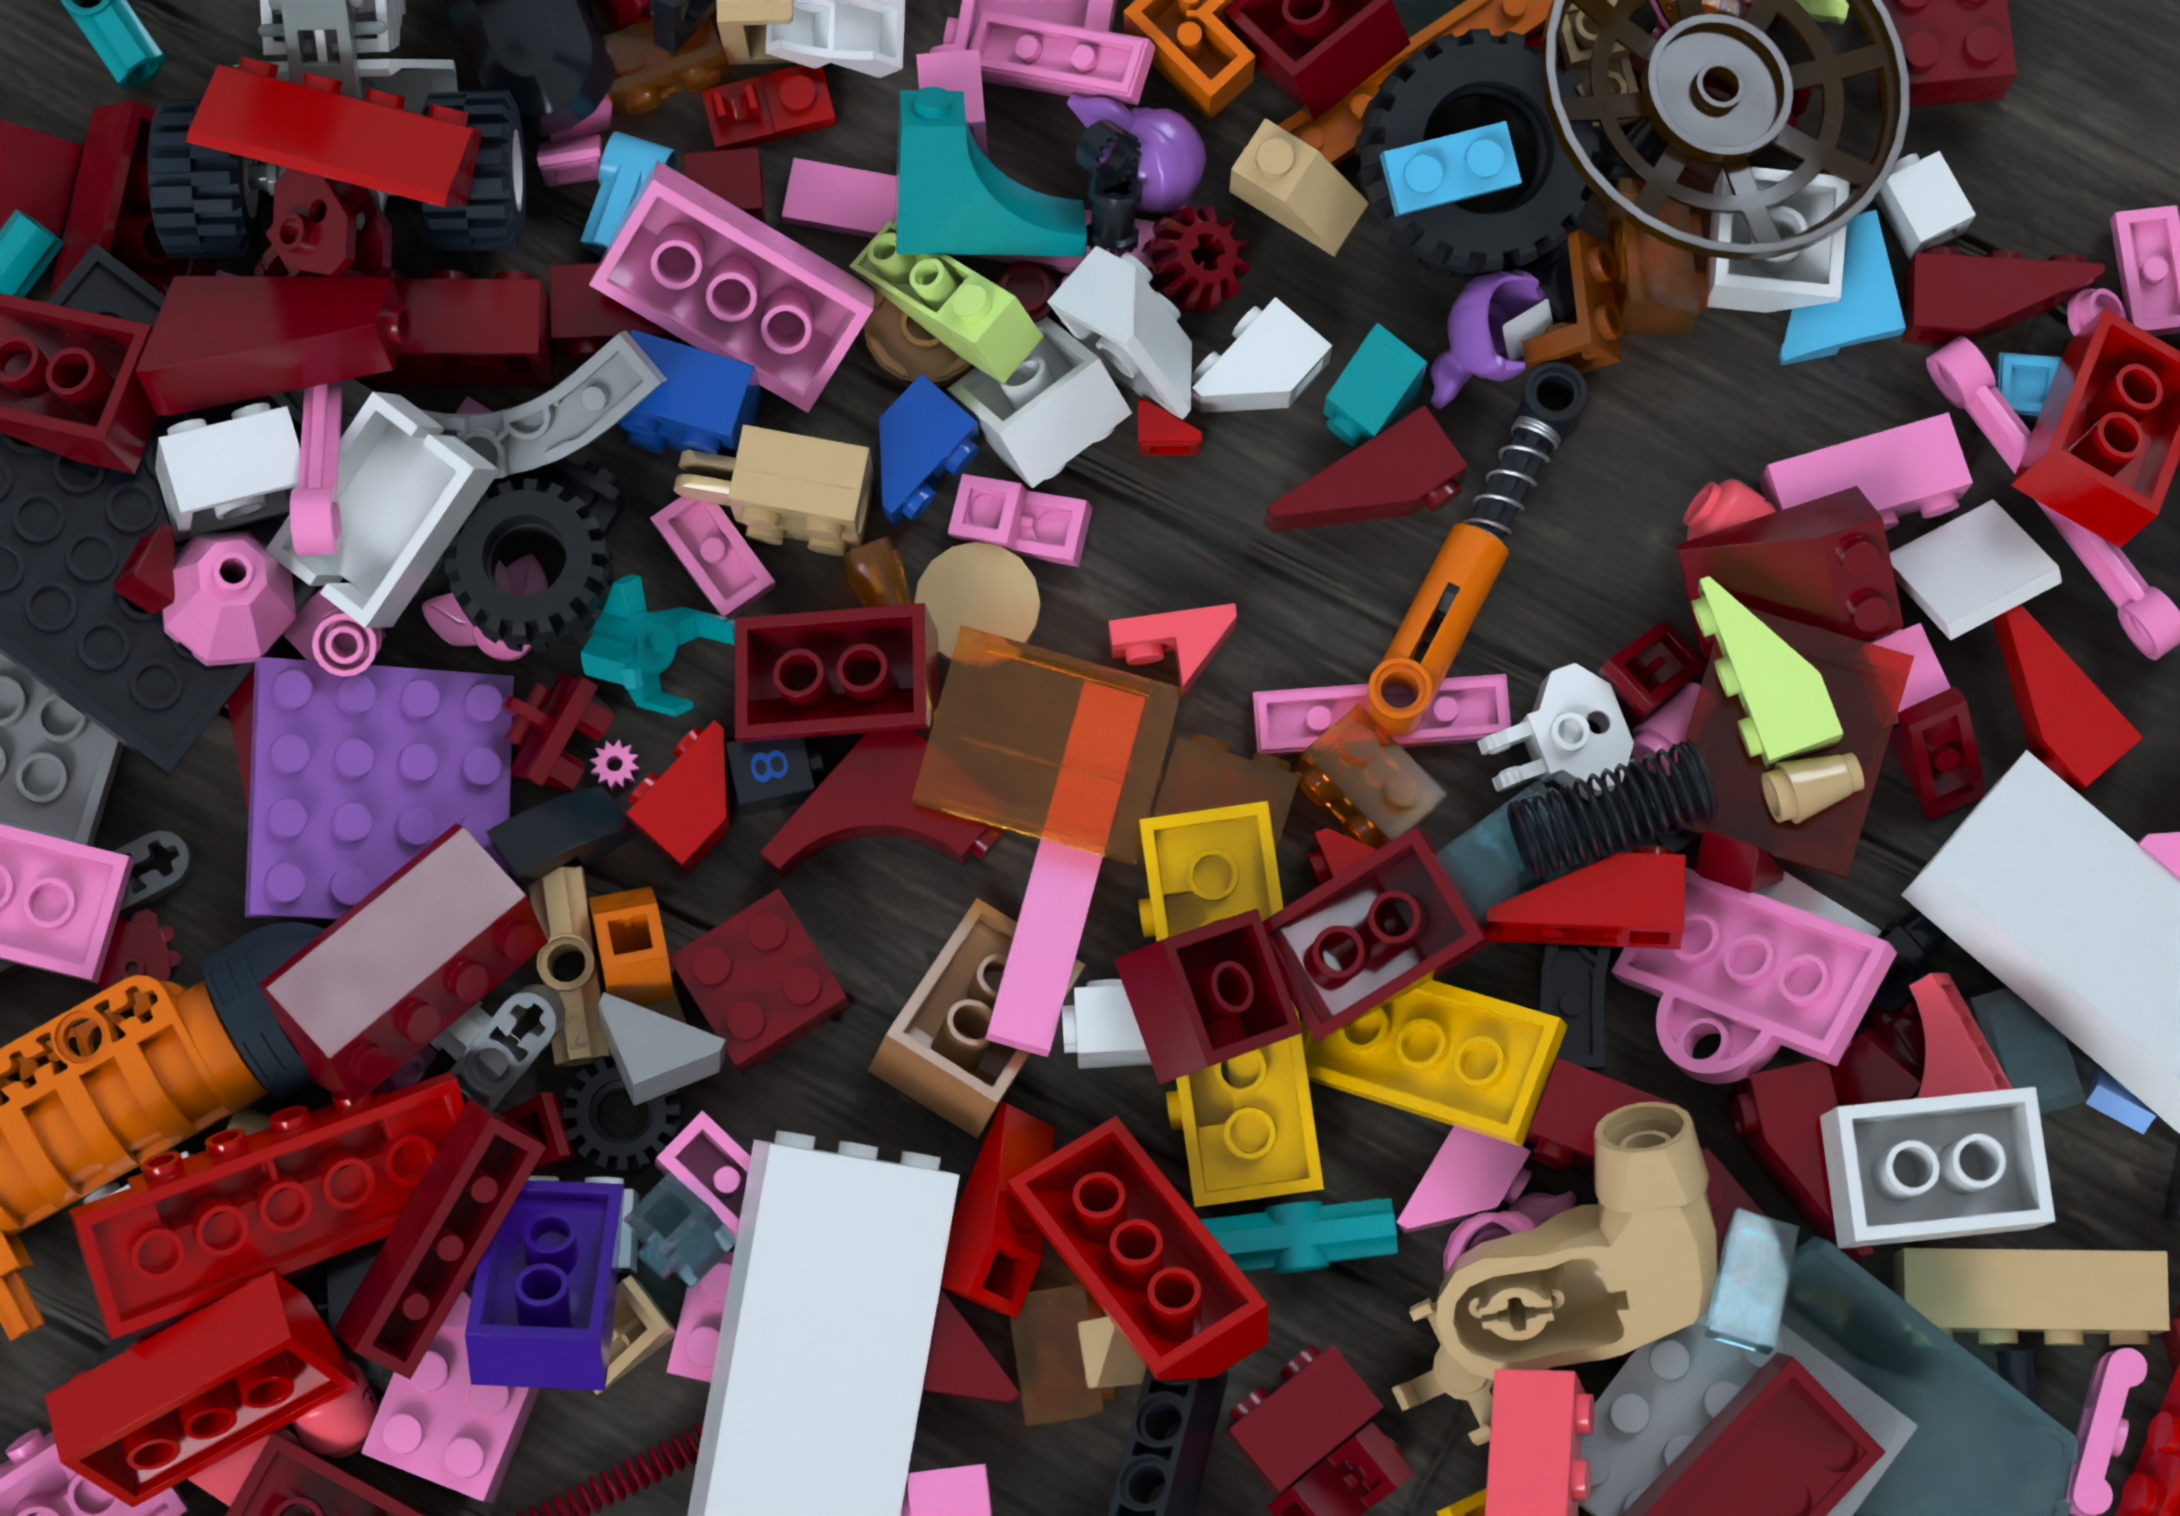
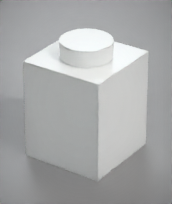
M1940 151L1921 160L1917 153H1914L1896 161L1889 178L1874 197L1910 261L1915 253H1922L1924 249L1929 247L1941 246L1963 235L1976 216Z

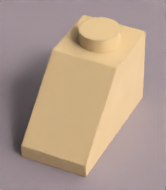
M1266 118L1231 168L1229 192L1334 257L1369 206V202L1318 150Z

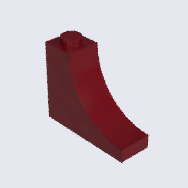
M913 729L868 732L760 853L764 862L785 879L798 865L827 847L854 838L892 836L918 841L934 847L952 857L962 866H965L973 855L983 860L1004 837L1006 830L1000 825L1006 819L1005 810L1002 805Z

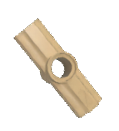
M562 866L528 886L531 907L549 942L538 951L537 970L543 985L558 994L566 1010L565 1022L560 1032L551 1041L554 1063L557 1068L594 1064L593 1061L600 1057L605 1059L612 1058L610 1049L599 1026L598 1003L602 997L600 983L601 964L595 950L584 870L581 866ZM568 952H578L584 955L585 968L576 980L561 982L554 978L553 967L561 955Z

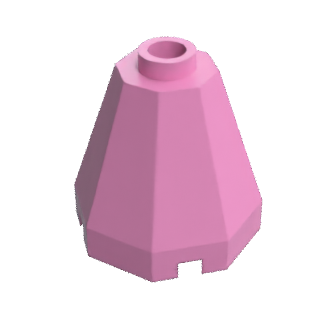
M250 531L195 534L175 556V568L173 570L175 599L173 604L162 610L164 632L177 643L181 642L192 651V655L205 666L255 662L259 657H265L275 642L295 622L296 610L292 572L266 551L268 545Z

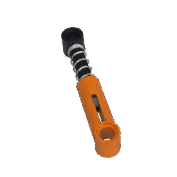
M1558 361L1547 362L1536 367L1527 377L1521 403L1514 415L1515 422L1511 427L1513 439L1509 446L1502 447L1499 450L1501 462L1496 470L1490 471L1486 475L1488 486L1484 494L1474 498L1473 506L1475 511L1471 519L1464 520L1462 523H1455L1452 526L1381 663L1372 672L1365 700L1366 715L1371 724L1380 732L1391 736H1404L1416 731L1425 721L1428 709L1509 555L1508 548L1503 544L1502 540L1505 535H1512L1509 526L1517 511L1525 510L1521 504L1530 486H1538L1534 478L1542 463L1550 462L1547 453H1551L1558 448L1557 445L1563 443L1579 426L1588 394L1587 386L1581 373L1570 364ZM1554 393L1564 398L1569 406L1563 410L1552 411L1542 406L1537 398L1543 394ZM1437 617L1443 620L1421 664H1419L1414 658ZM1401 686L1412 692L1415 702L1405 708H1396L1385 702L1382 693L1390 687Z

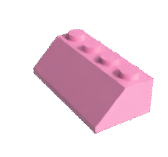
M658 160L625 213L589 283L591 287L700 350L754 365L761 386L807 413L811 410L874 309V288Z

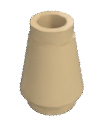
M1850 752L1844 755L1776 762L1774 770L1762 774V788L1768 808L1774 819L1778 823L1791 819L1793 823L1798 824L1850 796L1853 792L1864 789V777L1856 756Z

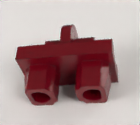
M560 673L551 690L539 683H535L525 702L509 695L506 696L500 707L515 719L504 738L512 744L519 746L511 759V776L519 781L543 786L544 784L567 792L574 790L584 772L585 762L563 750L574 730L589 739L598 741L605 734L615 716V712L594 694L598 685L583 676L574 678L565 673Z

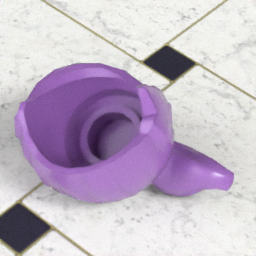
M1075 93L1069 97L1067 105L1087 128L1099 120L1108 119L1137 136L1138 142L1141 143V148L1138 149L1141 151V156L1139 157L1137 178L1143 183L1142 201L1136 205L1137 212L1166 214L1188 204L1202 179L1207 159L1204 141L1197 128L1187 118L1168 108L1153 110L1148 107H1134L1129 110L1120 101L1108 97H1086ZM1116 141L1109 142L1111 146L1108 149L1104 148L1102 152L1105 155L1103 158H1100V162L1104 163L1115 147Z
M1517 268L1494 271L1476 276L1465 284L1448 317L1447 327L1450 349L1440 353L1430 368V376L1434 385V392L1430 403L1434 408L1441 410L1451 402L1473 374L1480 378L1503 382L1513 379L1526 369L1524 356L1516 361L1508 360L1502 326L1547 299L1546 294L1539 286V280L1530 272Z

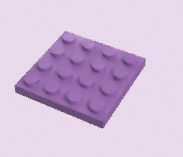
M259 657L255 660L245 917L335 922L455 823L465 827L508 875V867L492 847L486 831L510 817L512 743L504 737L512 725V716L502 710L500 706L506 696L513 697L514 676L369 665L366 670L357 675L342 677L329 673L319 665L318 661Z

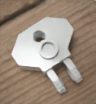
M1576 663L1556 669L1548 674L1540 685L1532 713L1527 714L1519 724L1490 734L1477 741L1482 755H1495L1508 750L1513 745L1524 742L1532 762L1522 766H1513L1502 770L1496 777L1492 778L1496 792L1506 791L1539 779L1541 784L1554 780L1561 785L1565 782L1573 787L1578 777L1587 782V778L1591 773L1601 778V773L1605 768L1614 772L1618 763L1627 767L1634 746L1611 684ZM1588 722L1596 724L1600 734L1590 731ZM1620 770L1621 783L1625 775L1622 770ZM1607 774V787L1612 792L1615 784ZM1593 779L1595 796H1602L1601 788ZM1579 784L1580 796L1589 800L1588 794Z

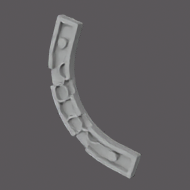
M625 330L618 333L572 375L552 390L524 404L495 412L478 414H444L427 410L421 411L445 428L441 435L457 437L497 467L500 471L494 479H499L560 460L591 443L620 422L665 383L667 379ZM355 379L344 380L340 439L371 393L374 392ZM304 388L270 395L280 407L288 406L290 416L302 425Z

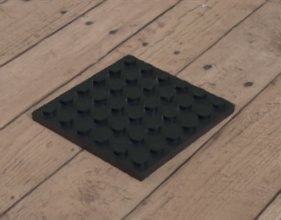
M94 244L45 303L149 324L153 327L166 296L97 244ZM270 395L169 416L158 415L135 474L78 462L0 432V654L167 777L171 775L255 669V662L205 666L192 655V651L181 642L177 643L164 632L162 610L156 614L145 611L114 591L113 588L115 586L113 583L141 536L165 523L172 527L155 470L158 438L168 436L167 429L187 420L205 419L207 426L232 420V412L252 404L269 403L271 410L281 408ZM291 417L298 443L301 447L302 425ZM289 514L215 533L250 531L266 545H269ZM174 535V556L182 550L190 539L176 542ZM292 573L297 615L320 586H309Z

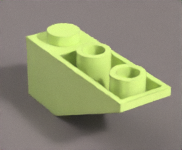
M890 220L849 266L854 273L958 356L1002 384L1009 379L1044 338L1016 296L947 254H896L895 223Z
M1710 576L1700 579L1698 592L1701 598L1691 601L1692 608L1703 636L1707 637L1715 634L1724 658L1714 661L1715 668L1726 696L1730 697L1738 694L1747 718L1738 720L1737 724L1749 756L1754 757L1761 754L1766 769L1774 767L1776 762L1794 760L1840 743L1844 733L1820 672Z

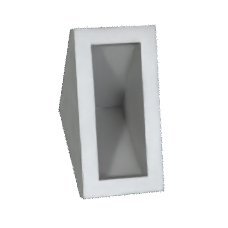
M603 992L598 1003L599 1026L634 1106L720 1072L725 1059V1039Z

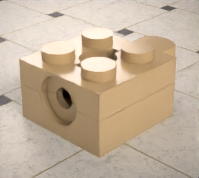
M743 425L736 458L695 450L682 451L678 466L690 474L677 475L673 491L687 499L730 506L738 529L746 530L745 536L747 538L771 545L782 544L784 537L808 542V549L831 556H843L846 549L862 550L876 481L869 447Z

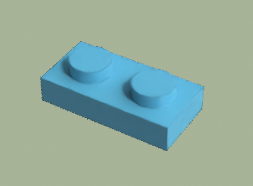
M1506 121L1384 151L1380 154L1395 217L1515 187L1522 183Z

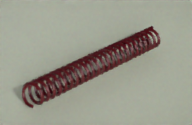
M696 1422L694 1427L700 1442L703 1426ZM683 1429L688 1453L678 1436L672 1434L671 1441L677 1456L676 1459L667 1443L660 1440L659 1447L665 1465L655 1449L648 1445L647 1452L654 1472L642 1453L636 1452L635 1458L642 1478L631 1460L625 1457L623 1463L630 1484L619 1466L613 1463L611 1468L618 1489L607 1472L601 1469L599 1474L606 1495L594 1476L589 1475L588 1482L595 1502L590 1497L583 1483L577 1481L576 1488L583 1508L571 1489L565 1487L564 1493L571 1514L559 1495L553 1493L552 1499L558 1516H578V1514L580 1516H590V1508L594 1512L600 1513L602 1502L612 1508L614 1496L624 1502L626 1498L625 1489L629 1494L636 1496L638 1485L648 1490L650 1485L649 1478L653 1482L660 1484L662 1479L661 1472L669 1478H672L673 1466L678 1471L683 1472L685 1469L684 1459L688 1464L695 1466L699 1452L697 1441L689 1429ZM541 1498L540 1505L544 1515L555 1516L548 1502ZM529 1505L530 1515L540 1516L533 1505ZM518 1510L516 1516H524V1514Z

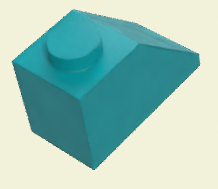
M1377 323L1326 396L1323 414L1329 418L1326 422L1328 428L1340 440L1355 447L1358 442L1363 445L1396 424L1419 397L1427 361Z

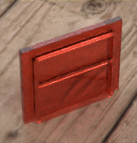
M1745 607L1820 672L1844 733L1840 743L1794 760L1844 755L1852 752L1862 769L1864 789L1853 792L1850 796L1798 824L1793 823L1791 819L1780 823L1774 819L1768 808L1762 788V774L1774 770V767L1766 769L1761 754L1750 757L1746 750L1737 721L1747 717L1738 694L1727 697L1723 690L1714 661L1724 657L1718 641L1715 639L1684 741L1689 739L1695 743L1703 756L1716 791L1718 814L1715 818L1711 817L1709 820H1706L1696 809L1698 820L1693 825L1687 820L1681 808L1684 821L1682 829L1701 835L1705 830H1712L1761 847L1768 855L1847 878L1914 656L1830 632L1821 626L1813 627ZM1671 781V785H1672L1673 790H1674V792H1675V794H1676L1673 781ZM1664 804V807H1665V810H1666V813H1667V816H1668L1669 824L1672 825V826H1674V824H1673V822H1672V820H1671V818H1670V816H1669V814H1668V811H1667V809H1666V806H1665V804Z

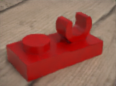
M798 65L701 90L716 151L742 149L837 125L822 66L814 69Z

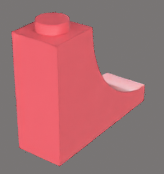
M1930 973L1909 985L1921 1015L1925 1035V1067L1917 1099L2013 1089L1950 974Z

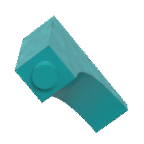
M939 87L900 90L895 193L896 254L1085 257L1087 232L1083 200L1059 198L1036 192L1017 183L997 169L978 147L971 134L965 114L964 91H947Z

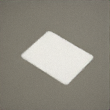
M1548 299L1541 301L1502 326L1508 360L1516 361L1524 356L1522 341L1545 334V330L1553 325Z

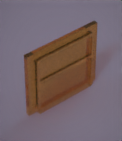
M961 625L939 705L933 711L934 723L911 803L1136 866L1142 845L1139 819L1149 818L1157 784L1162 779L1161 768L1182 688Z

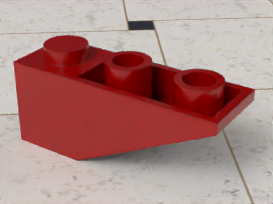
M1001 1102L952 1217L940 1289L972 1305L1010 1317H1018L1042 1259L1044 1233L1009 1190L1007 1181L1052 1154L1055 1127L1008 1103Z

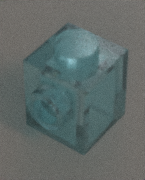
M670 1172L623 1219L644 1245L636 1253L638 1257L662 1280L665 1281L673 1273L690 1289L736 1243L735 1238L713 1209Z

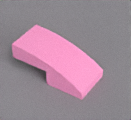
M962 474L948 534L950 537L969 543L976 541L1000 545L1015 555L1079 567L1093 507L1087 500L1028 491L1022 483Z

